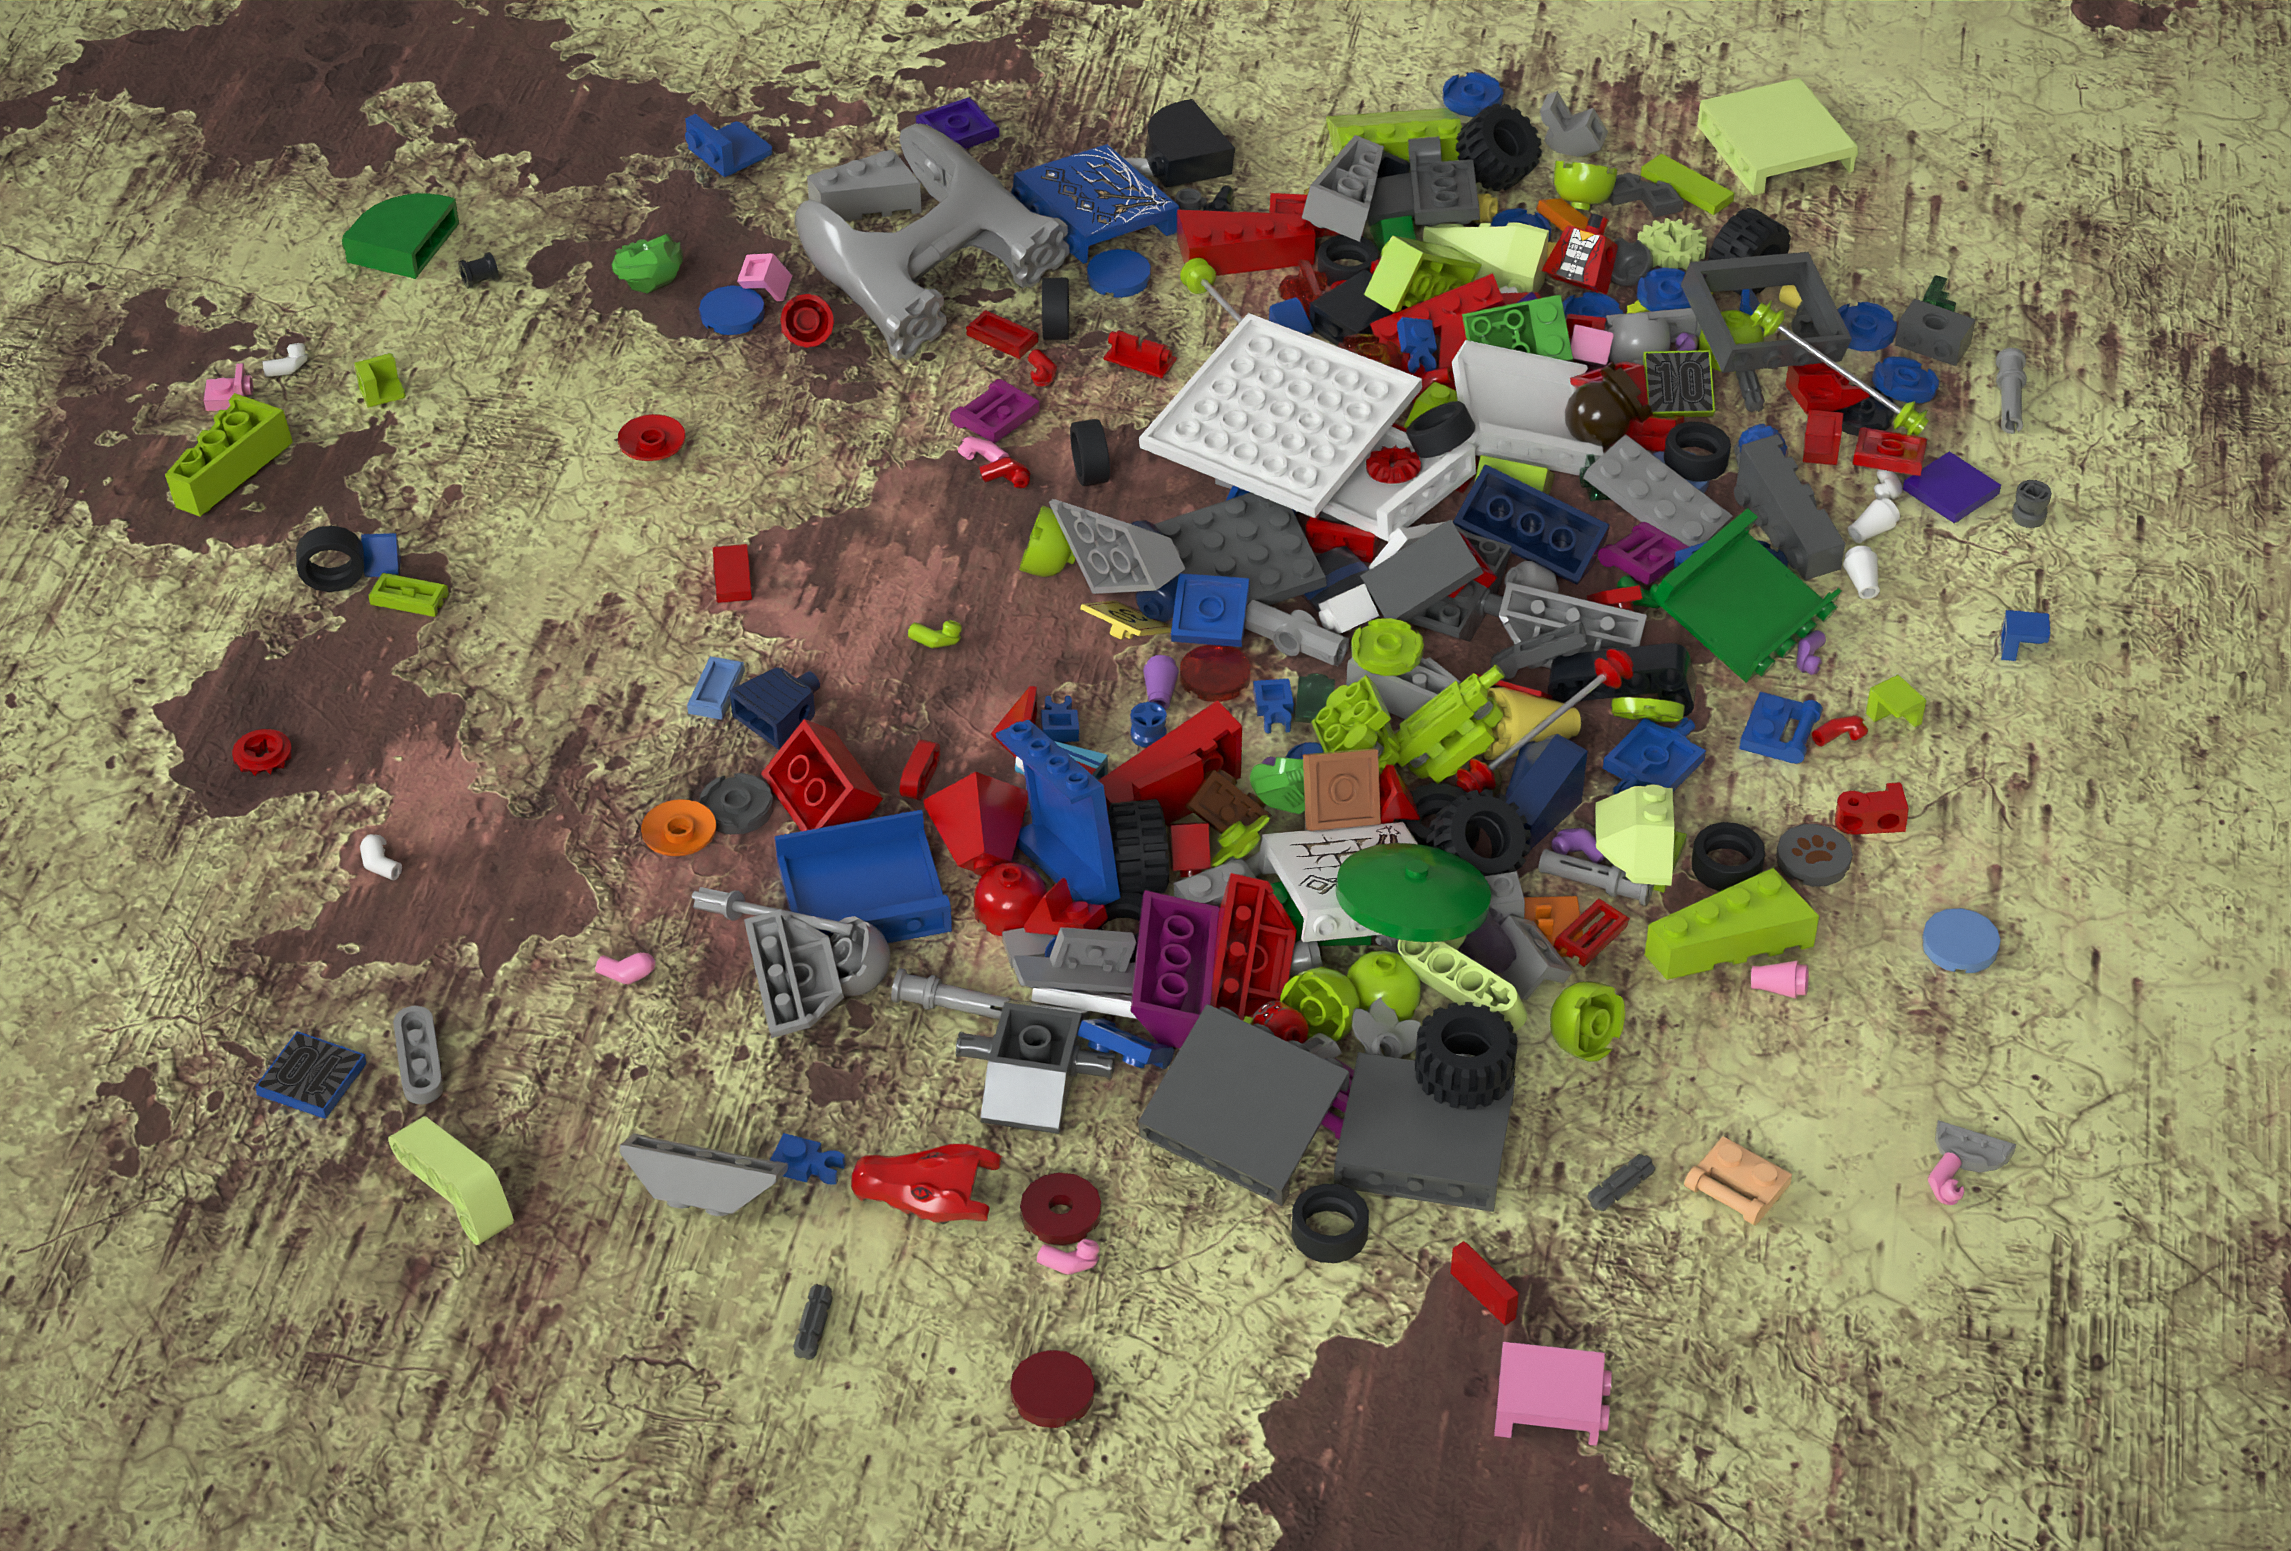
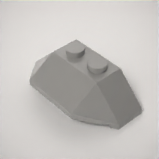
M1507 582L1499 612V619L1514 644L1578 621L1582 622L1586 631L1587 645L1583 646L1578 653L1608 650L1610 648L1638 647L1647 617L1646 614ZM1557 656L1549 658L1548 662L1542 665V667L1551 669V663Z
M782 909L744 919L771 1038L810 1028L844 998L829 936L805 922L792 918L791 914Z
M635 1133L620 1144V1154L654 1199L667 1201V1205L674 1208H689L690 1206L704 1208L706 1213L714 1216H726L734 1213L775 1184L788 1170L787 1163L651 1138Z

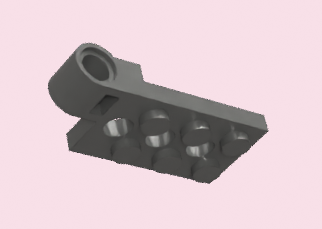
M1440 136L1408 139L1415 225L1436 226L1444 222L1467 224L1472 220H1480L1473 159L1441 162Z

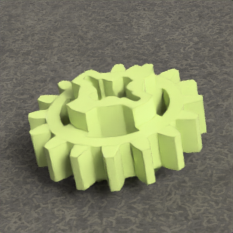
M1665 218L1664 223L1654 220L1652 227L1644 225L1643 232H1638L1637 240H1640L1653 254V267L1658 265L1661 268H1683L1687 271L1690 262H1697L1705 258L1707 238L1702 237L1703 231L1701 229L1693 230V223L1685 226L1682 225L1681 219L1670 221L1669 218Z

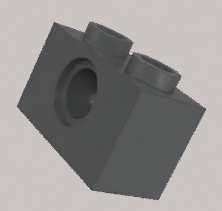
M1914 298L1899 319L1895 346L1956 366L1971 345L1976 319Z

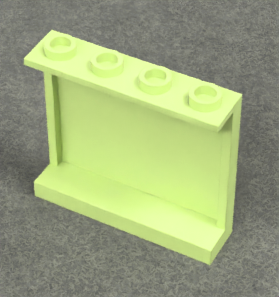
M1800 78L1700 101L1697 126L1753 196L1764 193L1766 177L1836 160H1839L1849 173L1854 171L1855 159L1858 156L1856 142L1848 136L1841 124L1832 117L1826 106L1821 104L1813 91Z

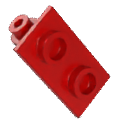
M1121 330L1110 333L1108 343L1112 347L1103 357L1106 361L1161 379L1177 361V357L1172 356L1173 351L1168 349L1167 345L1144 339L1142 346H1140L1139 337Z

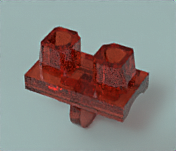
M1300 259L1298 275L1286 276L1279 284L1278 290L1283 300L1297 297L1310 321V303L1328 292L1325 291L1327 277L1325 272L1313 271L1309 260Z

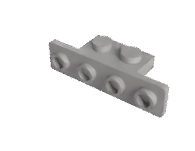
M1060 927L1050 957L1015 955L1012 965L1022 986L1031 988H1059L1070 991L1089 990L1104 993H1132L1135 963H1129L1135 948L1136 940L1132 932Z

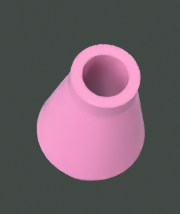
M1796 960L1765 966H1752V989H1761L1797 999L1798 995H1807L1808 965L1799 964V961Z

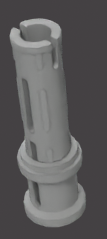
M2007 348L2000 351L1996 356V365L1999 369L1996 383L2001 389V428L2006 433L2014 434L2015 423L2018 432L2023 428L2022 388L2026 385L2027 380L2026 374L2023 371L2026 365V356L2017 348Z
M1549 849L1543 850L1539 861L1538 870L1541 873H1548L1575 882L1606 889V893L1611 897L1615 898L1618 895L1639 900L1640 905L1644 906L1648 905L1654 889L1652 884L1632 883L1626 877V872L1614 865L1608 867L1549 851Z
M899 968L895 975L891 993V1000L895 1003L905 1000L922 1004L923 1008L927 1010L941 1006L1000 1020L1002 1009L995 1008L994 1006L1003 1008L1004 1002L1012 1000L1011 997H1002L943 984L941 979L934 975L924 978L907 974L906 969Z

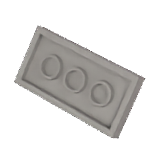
M1626 434L1587 469L1583 477L1640 522H1647L1689 547L1709 541L1727 526L1733 515Z

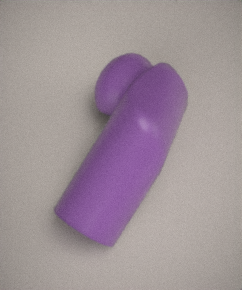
M1686 332L1679 334L1675 341L1676 351H1697L1699 339L1697 336L1689 335Z
M1819 630L1812 631L1798 643L1796 666L1802 673L1806 671L1808 674L1814 675L1820 670L1818 665L1822 661L1820 657L1814 656V652L1825 644L1826 637Z
M1563 829L1552 840V848L1557 853L1566 855L1568 851H1583L1593 863L1597 864L1605 858L1596 849V838L1587 829Z

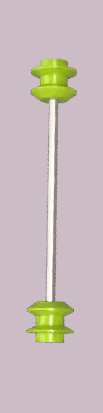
M1193 258L1182 267L1180 272L1181 282L1192 293L1202 294L1208 291L1238 323L1243 320L1232 306L1213 288L1216 272L1209 266L1206 260Z
M1772 301L1767 306L1762 302L1759 304L1749 318L1755 322L1751 327L1752 329L1758 325L1764 328L1763 337L1773 335L1776 330L1780 331L1895 412L1897 415L1894 418V429L1903 426L1907 429V435L1913 433L1916 436L1922 432L1929 422V419L1924 417L1928 410L1921 413L1914 410L1915 401L1906 403L1902 408L1898 407L1781 324L1785 319L1784 309L1775 312L1771 309Z

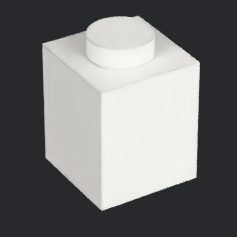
M1365 583L1318 604L1321 609L1319 618L1323 627L1336 634L1343 633L1379 616Z

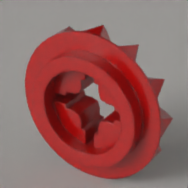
M1397 445L1393 448L1382 446L1381 451H1372L1370 458L1366 459L1368 475L1382 483H1403L1416 477L1421 470L1419 456L1416 452H1411L1410 447L1401 449Z
M260 729L249 732L238 739L233 746L232 756L234 764L239 766L242 773L251 771L254 776H257L260 772L266 771L271 775L273 768H284L285 761L292 758V747L289 738L282 732L273 729ZM266 747H268L269 753H265L263 757H257V755H261L262 752L265 751Z

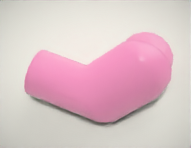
M972 436L965 437L962 440L963 443L958 447V453L968 460H972L976 452L990 462L1009 457L1008 453L993 442Z
M641 952L621 961L602 955L596 963L595 971L622 984H632L646 977L654 970L655 959L649 953Z

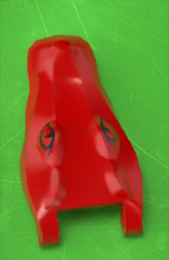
M948 1144L922 1152L897 1156L865 1155L857 1161L852 1172L851 1189L861 1201H864V1199L884 1201L894 1209H899L906 1214L912 1212L920 1219H927L934 1223L956 1220L987 1221L990 1207L987 1204L971 1200L978 1167L998 1170L1002 1156L970 1144Z

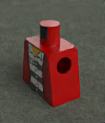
M1591 213L1585 230L1567 226L1544 264L1542 272L1556 281L1607 295L1618 249L1616 243L1604 236L1609 220L1603 216Z

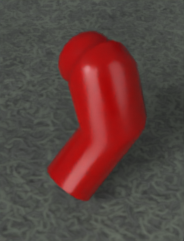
M1035 349L1028 356L1029 363L1037 369L1036 372L1031 371V379L1036 386L1046 387L1052 383L1057 372V366L1041 350Z
M1445 367L1424 372L1419 377L1422 379V389L1412 400L1413 404L1433 382L1441 385L1453 383V369Z
M1004 457L979 467L985 483L999 477H1004L1014 483L1015 488L1022 489L1027 487L1030 482V471L1028 468L1010 457Z

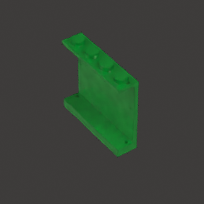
M1749 508L1664 577L1652 597L1658 605L1745 683L1756 674L1763 677L1775 664L1774 658L1778 655L1782 659L1786 657L1797 644L1795 640L1799 637L1802 639L1814 631L1817 627L1816 622L1819 619L1823 622L1827 621L1837 610L1838 606L1834 603L1842 592L1841 589L1837 588L1833 593L1829 592L1822 599L1749 534V531L1758 516Z

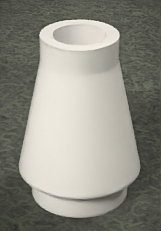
M1887 498L1875 499L1857 520L1848 526V533L1856 543H1862L1868 538L1895 528L1896 522L1900 519V513L1891 500Z
M1868 546L1851 548L1845 554L1843 567L1858 590L1859 597L1862 599L1874 598L1880 592L1878 586L1877 554Z

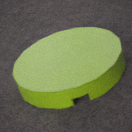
M1392 618L1369 621L1368 626L1362 629L1360 626L1355 630L1351 641L1352 657L1359 667L1381 676H1399L1412 671L1420 664L1424 650L1422 635L1418 631L1416 634L1415 631L1411 630L1410 624Z
M1614 698L1611 703V713L1616 717L1630 720L1646 718L1653 720V722H1679L1683 718L1685 709L1683 704L1650 698Z

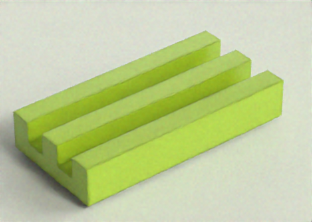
M382 573L368 596L370 605L436 617L438 614L437 607H442L443 598L446 599L449 592L448 586L444 584Z

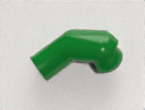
M1626 575L1618 581L1617 588L1637 586L1638 583L1631 576ZM1653 584L1650 591L1640 587L1642 599L1632 601L1633 605L1655 609L1660 608L1661 606L1652 599L1659 585Z

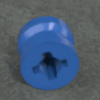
M1144 702L1136 705L1131 710L1130 721L1132 726L1130 736L1136 745L1147 748L1167 734L1165 726L1167 713L1161 705L1154 702Z

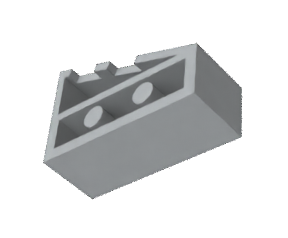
M1353 657L1348 661L1347 686L1358 682L1367 675L1375 683L1388 712L1407 719L1453 682L1457 681L1459 684L1461 682L1430 657L1427 659L1422 657L1420 664L1412 671L1399 676H1381L1370 673L1359 667Z

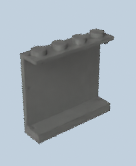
M1206 1004L1138 1121L1140 1138L1283 1206L1290 1194L1289 1180L1339 1091L1347 1092L1349 1088V1071L1343 1068V1064L1333 1058L1326 1057L1323 1059L1310 1053L1306 1046L1297 1041L1290 1040L1287 1042L1276 1037L1269 1028L1261 1024L1251 1025L1240 1020L1237 1014L1225 1007L1217 1009Z
M1358 1052L1335 1159L1334 1184H1340L1355 1191L1494 1212L1510 1108L1513 1105L1516 1076L1513 1078L1510 1090H1505L1504 1097L1499 1101L1492 1099V1105L1483 1107L1481 1104H1478L1476 1109H1467L1466 1106L1459 1105L1457 1109L1449 1107L1450 1103L1448 1102L1438 1103L1434 1100V1094L1427 1095L1422 1090L1423 1084H1418L1416 1079L1415 1060Z

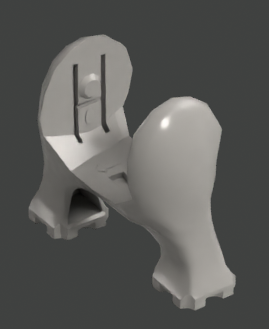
M913 124L902 129L899 140L904 156L915 176L929 194L940 202L924 217L897 232H863L853 230L841 216L825 205L811 199L801 203L795 212L796 230L811 263L824 277L837 285L858 306L862 307L884 335L889 352L897 360L902 358L905 360L909 359L916 353L917 347L923 341H933L941 334L943 327L947 324L946 316L940 311V308L944 305L943 295L936 289H925L916 283L955 251L974 246L993 254L1006 264L1013 275L1014 281L1021 288L1027 286L1032 288L1040 281L1042 274L1046 270H1056L1063 264L1065 257L1070 253L1069 245L1063 241V238L1068 234V226L1061 219L1030 212L1015 196L1004 188L1000 180L987 171L959 143L927 124Z

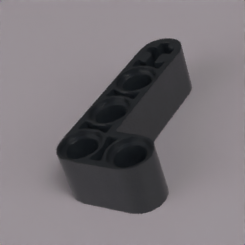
M1665 643L1619 648L1616 650H1622L1627 653L1633 662V677L1631 679L1620 677L1622 684L1618 689L1601 683L1580 700L1587 701L1657 693L1659 700L1683 704L1685 706L1683 717L1692 713L1694 709L1697 679L1689 653L1682 645ZM1607 650L1576 653L1566 657L1562 655L1557 656L1551 663L1548 694L1552 695V698L1559 702L1570 700L1598 677L1594 662L1597 658L1607 660Z

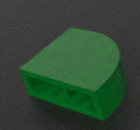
M417 193L393 197L372 206L355 221L342 237V247L345 249L347 263L416 279L459 225L456 198L438 194Z

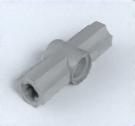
M1252 600L1247 605L1245 629L1273 640L1276 648L1283 654L1296 656L1299 652H1302L1337 667L1344 660L1349 648V639L1317 626L1315 619L1309 613L1303 610H1294L1291 614H1288L1255 600Z

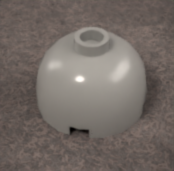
M1628 314L1614 319L1612 327L1610 329L1606 327L1604 330L1613 333L1609 359L1614 364L1626 361L1643 365L1642 356L1644 352L1670 351V325L1661 317H1658L1657 322L1649 320V314Z
M856 916L845 917L839 922L853 924L850 935L833 932L834 934L830 937L843 995H865L877 987L886 976L890 963V947L882 932L875 926Z

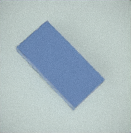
M710 656L687 704L688 714L723 720L731 702L730 690L739 685L745 672L744 662Z

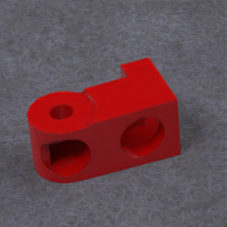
M1901 782L1886 783L1885 791L1866 792L1863 794L1859 791L1850 790L1840 794L1837 799L1835 813L1837 829L1851 835L1905 832L1909 807Z

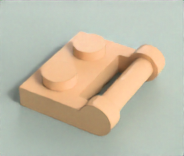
M1723 1136L1699 1165H1695L1689 1171L1684 1186L1695 1193L1700 1190L1744 1215L1743 1219L1755 1226L1790 1186L1792 1174Z

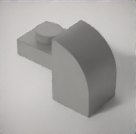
M1558 91L1547 94L1540 110L1543 123L1549 127L1544 139L1546 144L1558 153L1577 157L1601 150L1608 131L1595 109L1591 108L1572 115Z

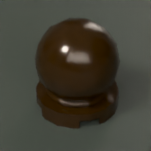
M1614 362L1601 369L1602 381H1590L1578 387L1568 399L1564 411L1565 424L1571 435L1580 442L1606 447L1616 443L1624 436L1629 429L1631 419H1635L1642 424L1653 415L1650 405L1647 404L1642 407L1637 399V396L1642 392L1621 367L1617 370L1615 369Z

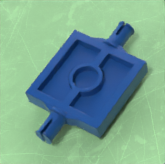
M1684 717L1675 728L1671 729L1659 726L1644 718L1604 757L1603 769L1622 779L1613 788L1614 794L1633 786H1647L1651 784L1660 785L1664 788H1673L1674 792L1705 760L1706 750L1691 743L1686 738L1695 729L1694 722L1691 719L1688 721V718Z

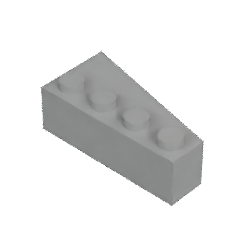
M1355 135L1310 185L1302 218L1310 221L1316 227L1330 229L1360 242L1384 146Z

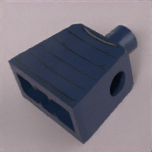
M776 667L730 690L732 716L780 750L804 719L811 721L814 718V692L820 689V682L811 671H807L798 678H795L783 668Z

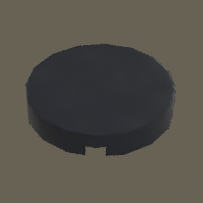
M1871 387V388H1873L1875 391H1877L1878 393L1881 394V391H1880L1879 389H1877V388H1875V387ZM1871 395L1854 405L1831 411L1843 413L1842 431L1855 436H1859L1860 428L1862 427L1886 431L1892 426L1895 412Z

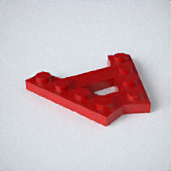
M1493 273L1370 323L1380 349L1375 361L1418 378L1425 372L1424 366L1420 364L1419 369L1414 374L1410 373L1408 361L1411 355L1410 353L1401 352L1397 323L1402 317L1432 320L1434 335L1441 333L1439 369L1445 367L1452 368L1454 357L1464 341L1467 340L1462 314L1506 306ZM1455 380L1453 383L1444 385L1456 391Z

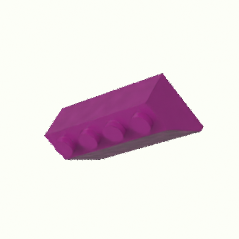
M1145 890L1142 899L1130 1011L1158 1043L1181 1049L1206 1004L1210 1005L1219 907Z

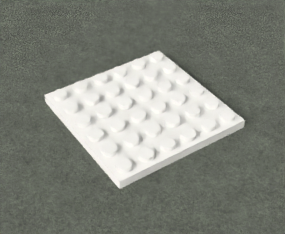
M1248 313L1139 437L1140 448L1315 518L1421 391L1422 379Z

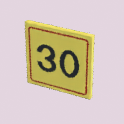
M1118 601L1082 604L1080 608L1111 623L1110 635L1121 640L1124 637L1132 639L1134 634L1137 636L1171 633V626L1150 619L1143 613Z

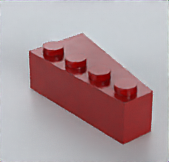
M1177 210V243L1184 265L1193 258H1202L1215 270L1216 276L1314 265L1315 231L1312 223L1303 219L1302 214Z
M1218 700L1098 780L1104 785L1107 811L1111 803L1134 801L1133 781L1193 753L1203 760L1204 774L1211 770H1216L1217 772L1223 770L1236 780L1240 779L1242 725Z

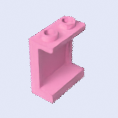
M1503 1342L1494 1436L1511 1438L1513 1423L1588 1431V1445L1597 1446L1599 1431H1607L1610 1406L1602 1405V1396H1610L1612 1371L1604 1370L1605 1353Z

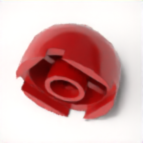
M1009 862L991 867L981 876L974 891L975 919L978 923L980 920L981 923L986 925V931L997 936H1002L1004 931L1024 928V924L1042 897L1048 892L1046 883L1034 869L1025 864Z

